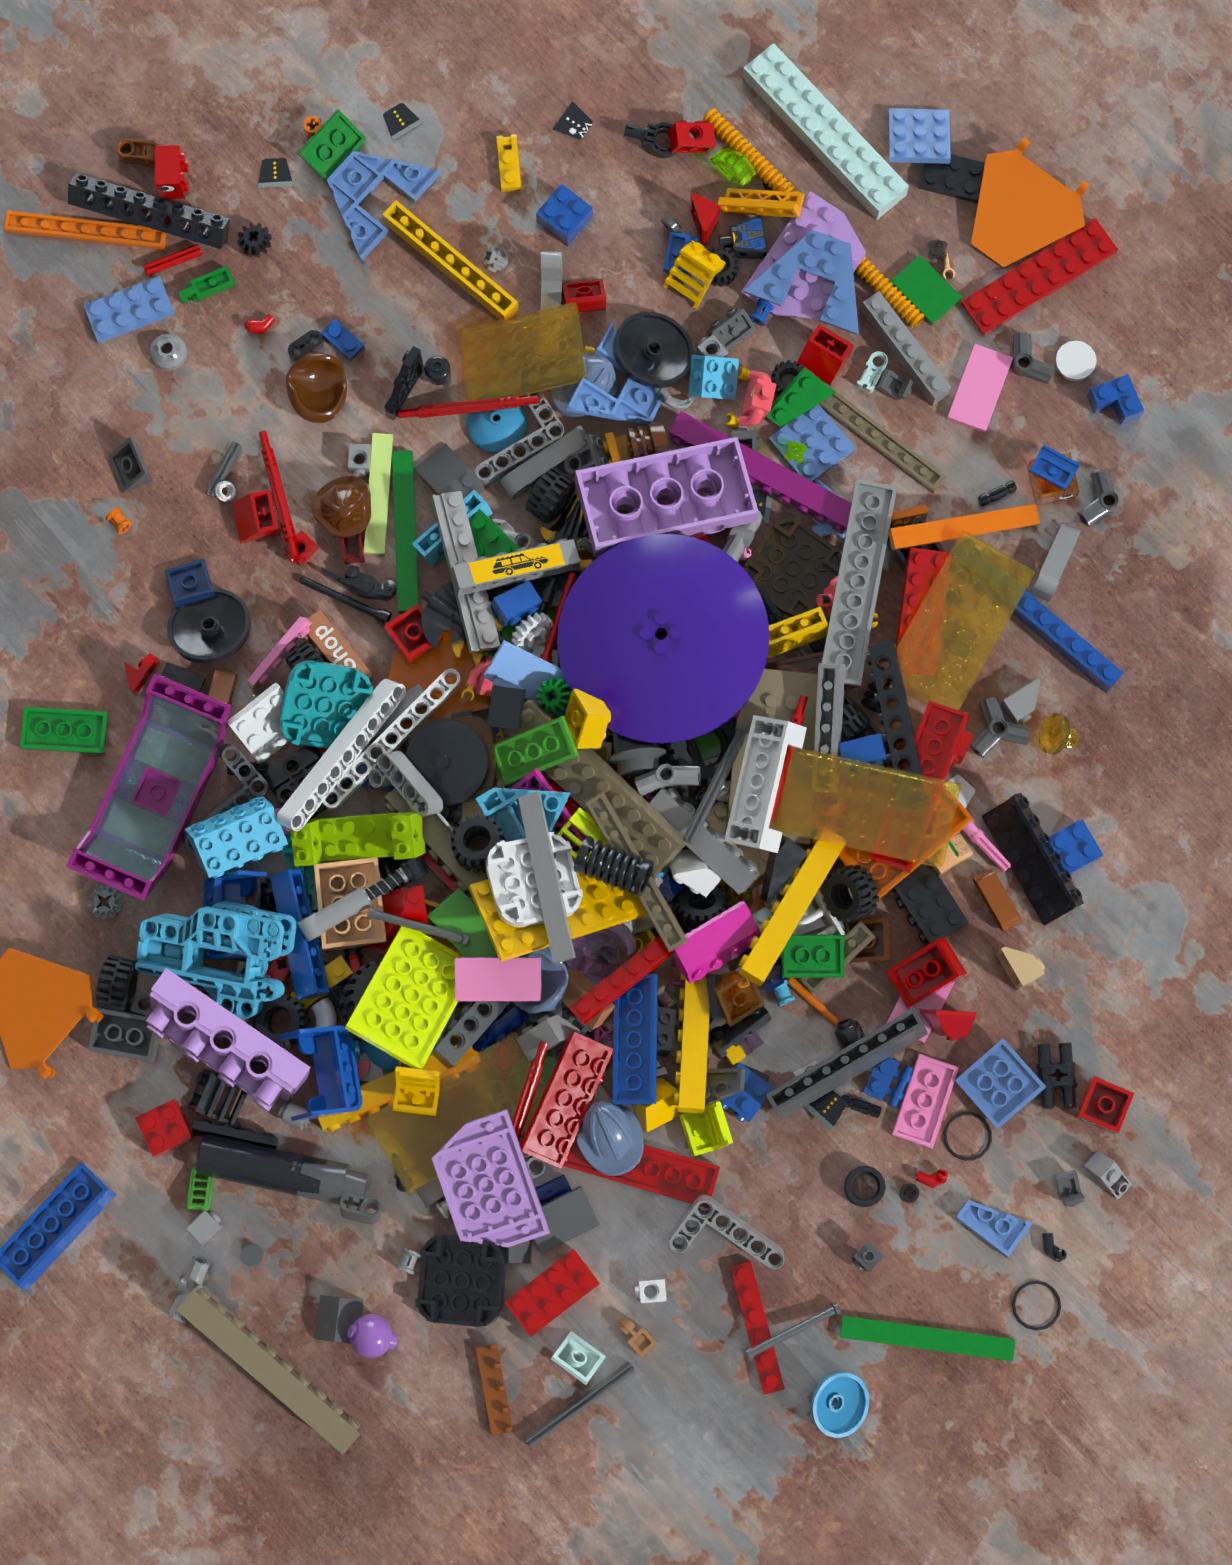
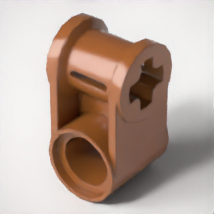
M122 139L117 143V153L123 163L143 166L155 165V159H153L155 146H157L155 142L150 140ZM125 149L131 150L128 154L122 153Z

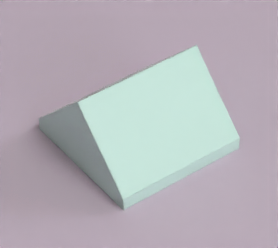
M570 1331L551 1360L587 1385L606 1356Z

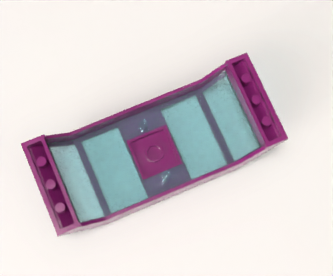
M154 673L146 690L144 706L138 724L89 831L78 846L74 848L66 867L145 901L171 866L183 835L186 832L185 829L188 828L220 757L219 750L224 744L228 727L227 721L230 718L232 706Z

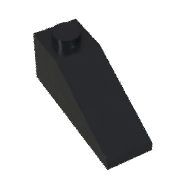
M783 835L778 853L769 852L760 895V899L768 904L773 901L807 855L804 849Z

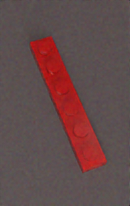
M659 935L569 1007L570 1012L584 1026L669 958L673 951H668Z
M749 1261L730 1266L752 1348L771 1338L752 1263ZM774 1346L754 1356L763 1394L784 1390L785 1387Z

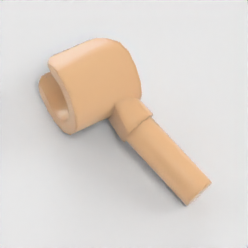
M944 253L945 270L942 273V277L946 280L945 273L949 272L953 280L955 271L950 268L948 253Z

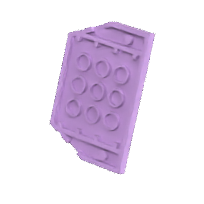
M810 191L803 201L800 218L792 217L742 289L741 294L757 304L759 298L744 293V290L811 230L851 244L853 273L865 257L866 251L845 214ZM797 270L783 307L771 303L774 309L770 310V313L774 316H788L797 319L820 321L834 283Z
M508 1109L467 1122L432 1157L460 1241L483 1244V1239H486L502 1247H511L550 1234Z

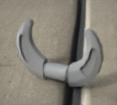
M654 388L655 392H658L664 399V403L673 409H687L691 406L694 399L693 396H690L686 400H679L672 397L665 388Z

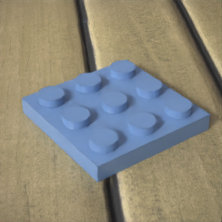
M889 108V162L950 164L949 110Z
M819 404L786 424L768 440L795 473L811 482L821 477L855 450L853 444Z
M1004 1038L955 1080L997 1129L1002 1127L1046 1088L1043 1082Z

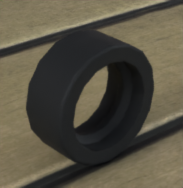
M870 1166L855 1168L847 1175L844 1182V1191L848 1200L860 1207L875 1205L883 1198L886 1190L885 1179L882 1174ZM860 1174L871 1175L877 1182V1192L870 1199L858 1198L852 1190L853 1180Z

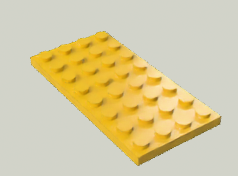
M576 873L580 889L583 891V898L578 909L571 916L567 917L572 939L648 915L639 898L634 893L628 894L626 889L621 891L618 887L613 888L610 884H604L603 881L598 882L595 878L591 879L588 876ZM488 879L469 885L470 893L500 962L550 947L545 923L513 927L507 925L499 918Z

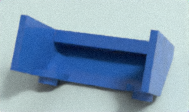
M236 870L225 872L217 878H209L207 876L203 884V907H212L222 901L246 905V897L251 896L255 891V878L265 877L267 872ZM207 948L204 951V956L207 960L247 959V956Z
M345 1026L298 1029L278 1035L279 1040L296 1038L300 1052L303 1054H313L319 1096L309 1099L307 1103L308 1112L292 1116L291 1121L333 1116L357 1111L361 1108L362 1096L351 1032L346 1030Z

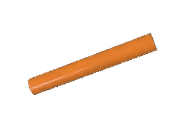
M791 978L788 981V984L835 1026L840 1020L795 978Z

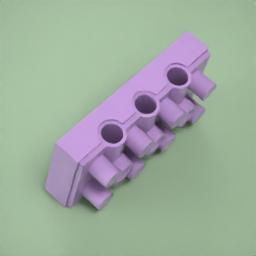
M738 437L575 471L574 481L594 557L602 555L623 542L647 535L678 534L690 536L701 532L706 534L717 533L725 528L756 522L759 513ZM700 493H707V494H709L710 496L704 497V496H701V495H699V494H700ZM666 501L670 505H661L659 502ZM620 510H627V511H629L630 513H628V514H622V513H619L618 511H620Z
M167 968L151 988L150 1005L153 1011L146 1019L148 1023L146 1028L157 1037L162 1039L166 1036L169 1040L184 1048L182 1053L192 1061L198 1063L201 1060L208 1067L219 1072L217 1077L230 1087H234L236 1084L240 1089L255 1097L253 1102L263 1110L269 1112L279 1097L287 1102L290 1099L293 1100L306 1082L311 1067ZM183 1018H191L194 1020V1022L190 1024H183L180 1022V1020ZM219 1042H226L230 1047L219 1049L215 1045ZM255 1066H261L266 1070V1072L262 1074H256L251 1070V1068Z

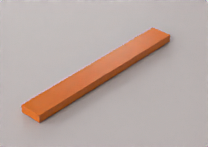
M6 210L3 227L4 232L159 250H165L167 233L141 225Z
M1036 504L890 528L888 529L891 548L896 550L1040 524Z

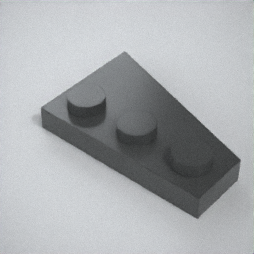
M743 1068L707 1069L705 1106L743 1092L746 1070Z

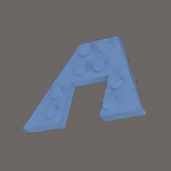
M352 151L327 179V182L361 261L369 255L389 232L384 225L360 207L363 201L385 178L413 202H416L440 176V169H429L420 167L418 164L411 165L404 161L379 158L376 155H365L362 152Z
M811 230L744 290L746 294L783 307L797 270L833 282L834 286L820 321L859 335L850 243Z
M611 322L594 354L608 359L614 367L622 371L617 364L613 352V340L617 331L613 327L615 324ZM629 377L617 399L590 381L582 378L565 410L648 426V424L652 423L663 398L658 392H655L654 388L641 385Z

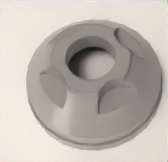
M175 334L160 335L151 344V360L162 370H175L186 361V344ZM169 343L173 346L172 351L167 354L161 352L162 345Z

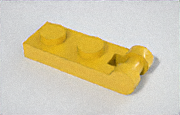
M516 134L510 135L511 137L496 136L502 192L522 190ZM511 145L512 149L504 150L503 146Z

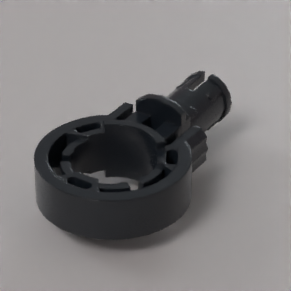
M661 122L653 125L648 123L645 128L629 123L626 124L623 136L641 140V147L648 148L654 156L666 159L676 154L671 153L670 146L668 147V152H666V148L660 147L656 141L658 134L666 133L669 135L668 129L672 124Z

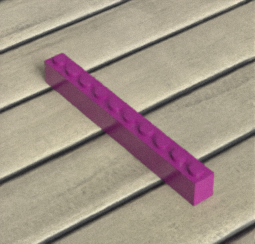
M682 411L669 430L670 441L677 446L691 447L730 438ZM739 443L751 485H757L765 494L777 496L778 500L786 505L792 504L802 514L806 515L808 513L814 516L817 522L821 524L827 523L832 526L835 532L846 534L851 508L850 502Z

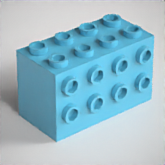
M264 796L254 798L247 803L235 806L226 812L214 815L185 829L199 866L209 878L220 877L225 873L224 871L231 868L233 870L239 869L247 861L260 860L264 857V854L278 852L284 848L283 846L288 844L282 827L277 822L274 807Z

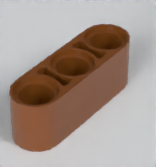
M993 869L973 878L979 894L1002 932L1022 922L1017 909Z

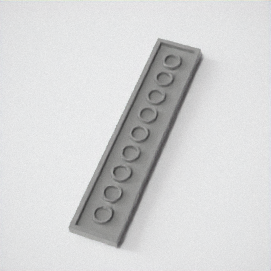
M856 479L821 662L845 664L844 685L859 688L863 676L889 535L888 529H890L897 492L896 486Z

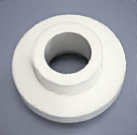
M221 481L216 485L215 495L219 500L227 502L234 498L236 490L231 482ZM223 488L227 489L226 495L222 493Z

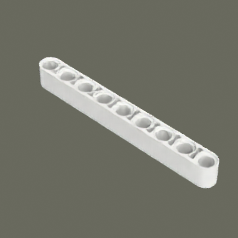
M455 669L445 670L354 761L329 793V795H337L336 803L328 804L326 801L327 797L323 801L326 808L330 810L338 809L369 778V773L377 760L371 757L374 750L378 749L383 753L395 752L411 736L415 727L422 721H426L460 687L461 679L458 671ZM450 675L457 678L456 683L452 685L445 682L446 678ZM439 690L442 692V696L439 699L431 698V693ZM419 705H425L427 711L424 714H418L416 708ZM404 720L412 721V726L409 729H403L401 723ZM389 735H396L398 737L394 744H388L386 738ZM361 764L368 767L364 774L356 772L357 767ZM346 779L353 782L349 789H343L341 786L342 782Z
M384 679L378 684L373 694L367 698L280 809L277 815L278 824L294 831H299L304 827L403 700L406 693V688L403 684L389 679Z

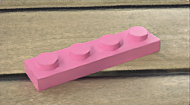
M299 617L248 678V681L254 686L265 685L271 678L270 674L273 670L278 669L283 664L285 655L297 647L296 643L300 638L305 637L309 633V627L312 622L306 617Z

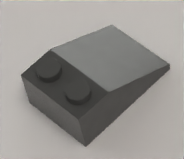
M446 443L414 468L415 472L435 495L461 491L464 499L473 490L478 494L484 491L483 482Z

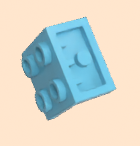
M692 355L688 396L735 400L739 359Z

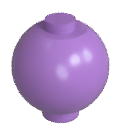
M376 1314L361 1316L353 1325H350L347 1332L353 1350L365 1358H377L388 1349L393 1350L397 1343V1333L392 1332L391 1326L386 1319Z

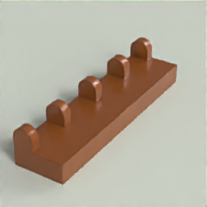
M497 1344L477 1347L475 1349L491 1435L513 1431Z

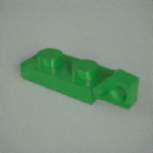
M224 266L191 280L186 285L187 288L179 291L178 295L182 303L192 300L197 302L232 288L236 284L228 266Z

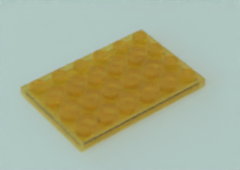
M576 302L459 329L467 401L516 395L522 396L578 383L582 378L587 380L579 312Z

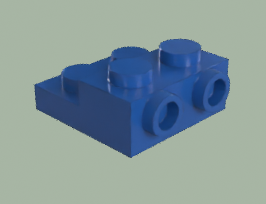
M739 1062L736 1068L746 1070L744 1091L719 1101L724 1110L731 1109L735 1112L733 1116L744 1123L745 1120L747 1122L751 1121L766 1100V1094L771 1092L774 1087Z

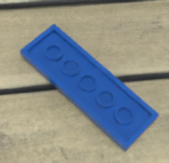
M647 974L614 1001L612 1104L614 1105L656 1104L658 975Z

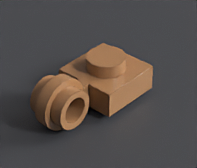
M629 1317L620 1320L619 1328L626 1335L629 1333L633 1335L627 1340V1343L641 1358L657 1344V1341L643 1326L635 1332L634 1328L636 1325Z

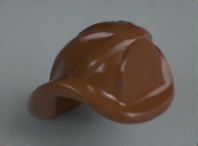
M312 351L290 367L286 376V389L291 405L297 414L312 423H325L339 415L347 397L346 374L339 359L330 354Z
M345 476L334 479L324 485L316 494L311 506L312 514L331 534L342 538L353 537L361 533L370 522V488L364 480L358 477Z

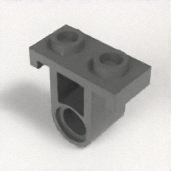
M592 434L583 436V441H586L588 445L568 455L564 462L566 471L571 474H575L577 470L610 464L603 450V441L599 436Z

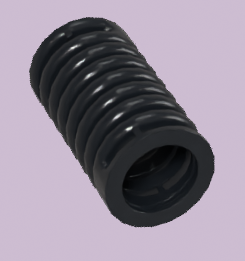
M587 836L576 856L574 872L588 876L591 879L595 878L598 882L603 881L604 884H610L613 888L618 887L621 891L626 889L628 894L634 893L636 897L640 898L649 883L654 861L645 858L641 862L639 855L633 858V853L631 852L626 854L624 849L618 852V847L613 846L611 848L610 844L606 843L603 845L601 840L594 841L593 837Z

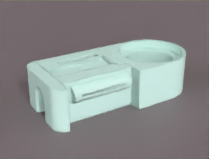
M876 351L871 354L866 363V369L860 380H857L856 386L868 393L874 391L888 363L885 353ZM875 357H881L884 360V364L878 367L873 364L872 360Z

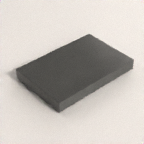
M581 1186L541 1205L550 1234L535 1238V1242L542 1254L599 1226Z

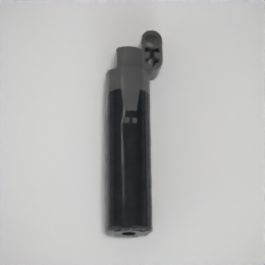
M206 1134L201 1140L195 1164V1170L199 1175L340 1205L341 1216L351 1221L375 1224L380 1219L381 1205L379 1201L366 1197L368 1174L350 1171L349 1164ZM375 1209L376 1212L373 1214H369L366 1212V1210Z

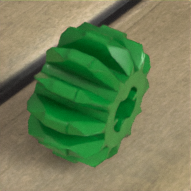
M550 677L549 681L543 680L542 684L544 687L539 686L537 688L541 694L536 695V698L542 699L539 706L543 707L546 705V712L552 710L553 713H559V709L562 711L566 710L565 704H569L570 700L567 696L572 694L571 691L567 692L566 690L569 688V684L563 685L562 678H559L557 681L555 677ZM556 691L557 699L552 698L554 697L551 695L552 692Z

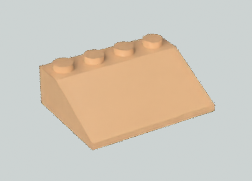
M378 857L314 865L318 911L360 887L365 890V887H370L372 883L379 882ZM382 895L378 896V899L371 900V906L321 934L324 952L387 942L385 922L373 918L371 920L367 919L370 907L383 912Z

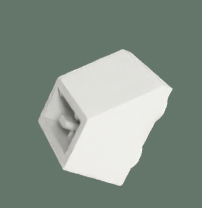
M691 849L681 850L668 865L676 882L686 884L695 894L700 893L705 897L722 879Z

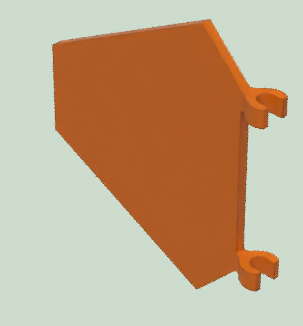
M1025 137L1015 150L986 155L971 245L1002 268L1085 226L1081 197L1090 185L1083 180L1077 190L1073 192L1024 157L1022 153L1030 144V141Z
M450 630L442 634V644L408 666L396 649L394 652L388 679L403 684L406 691L417 684H420L425 691L447 669H455L460 674V687L427 720L451 718V714L467 710H471L474 713L487 710L489 707L490 696L474 693L473 700L469 702L471 694L465 692L463 699H461V693L467 689L466 683L469 674L476 666L467 644L463 646L460 657L456 658L450 645L452 634ZM481 657L480 662H486V659ZM450 675L446 678L445 682L452 685L456 683L457 678ZM439 690L431 693V698L439 699L442 696V692ZM423 706L416 712L424 714L427 711V707ZM404 720L401 723L403 729L411 728L412 721Z
M9 948L0 958V1036L10 1069L37 1068L43 1079L47 1077L51 1079L56 1074V1071L53 1067L46 1064L45 1061L85 1014L92 1023L94 1021L99 1023L104 1017L99 1010L92 1006V976Z

